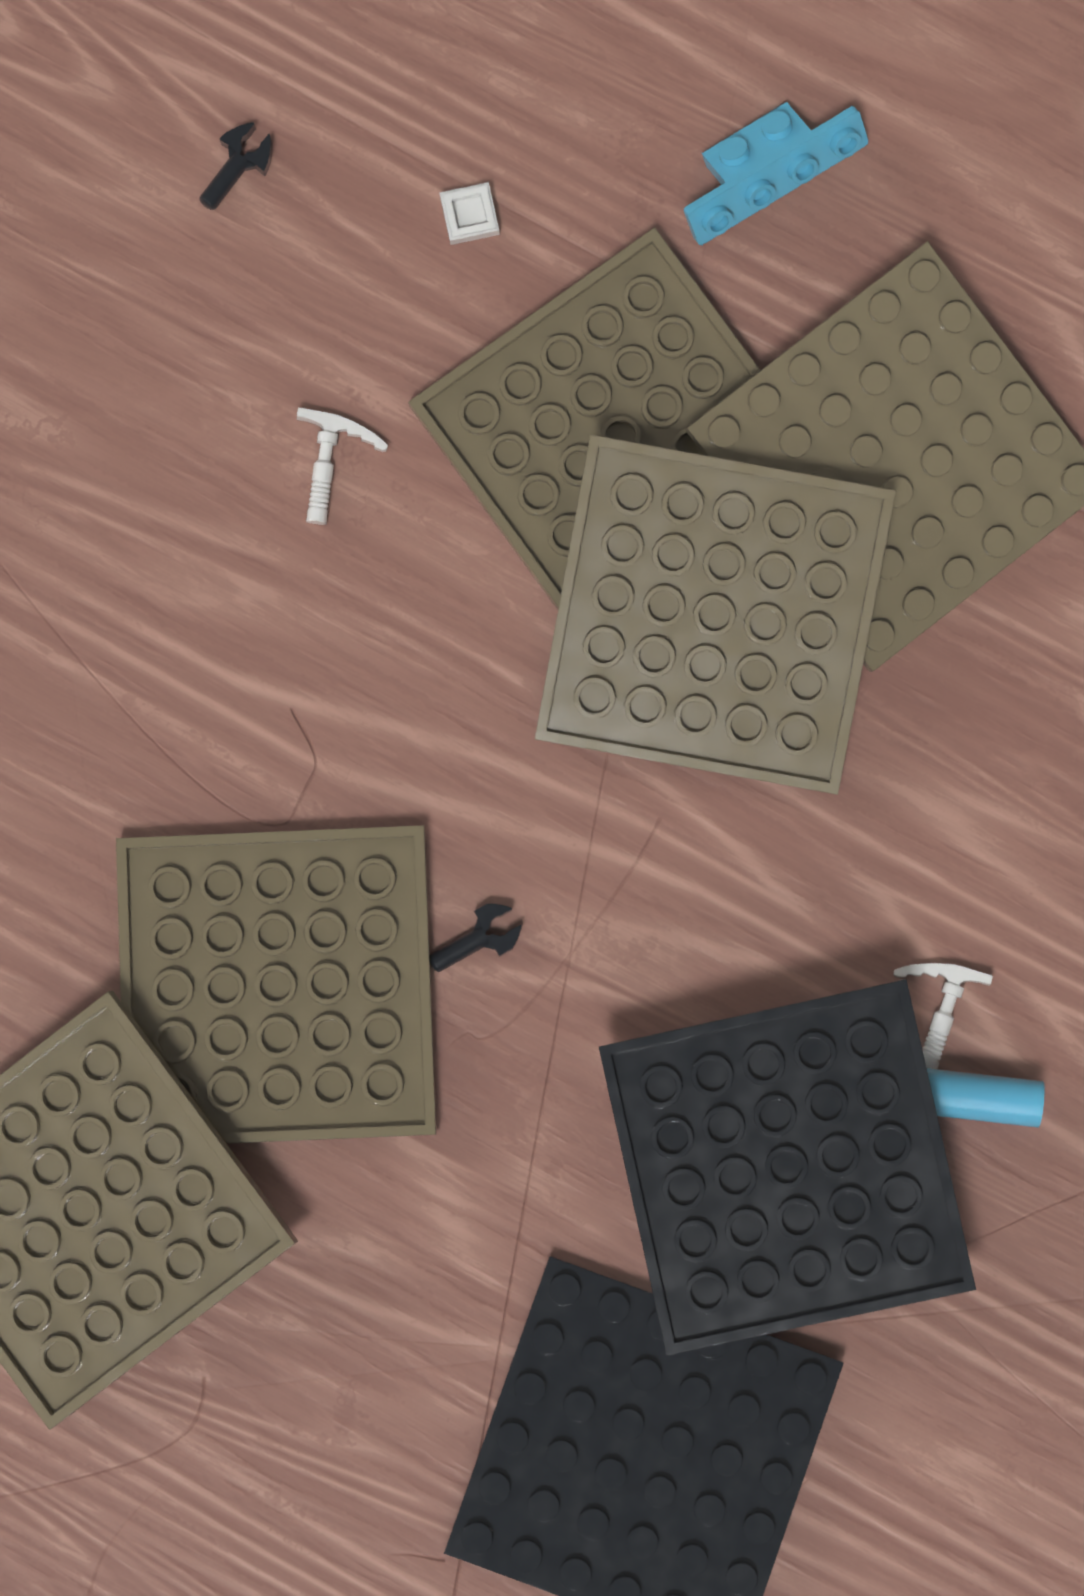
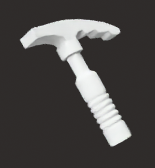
M298 407L297 420L316 424L323 429V431L318 432L317 436L320 450L318 460L313 466V482L311 483V497L309 498L306 522L326 525L327 508L329 507L328 499L331 492L330 484L332 483L334 465L331 463L332 448L337 445L338 434L336 433L343 431L347 432L348 436L361 437V441L374 445V449L380 452H386L388 445L375 433L352 420L337 414Z
M942 963L913 964L895 969L894 976L899 978H906L907 975L921 976L924 973L934 978L939 974L947 980L941 991L945 995L940 1010L934 1012L929 1027L930 1031L924 1042L925 1046H923L926 1068L938 1069L939 1061L941 1060L940 1056L943 1054L942 1051L946 1045L945 1041H947V1036L954 1021L952 1012L957 998H961L964 991L960 984L962 982H976L990 986L993 976L955 964Z

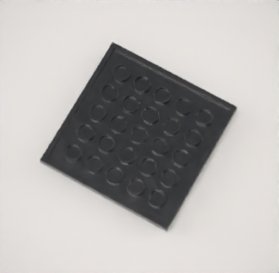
M907 979L599 1046L666 1355L976 1290Z
M550 1256L444 1554L558 1596H763L844 1362L767 1334L666 1355L653 1293Z

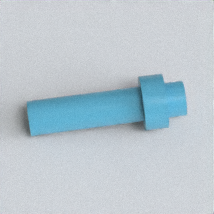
M927 1068L937 1116L1039 1128L1044 1107V1081Z

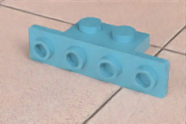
M786 102L703 152L702 156L706 167L721 185L684 208V214L695 241L699 245L707 243L865 147L869 141L860 112L854 106H851L811 130Z

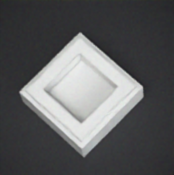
M489 182L440 192L450 245L500 235Z

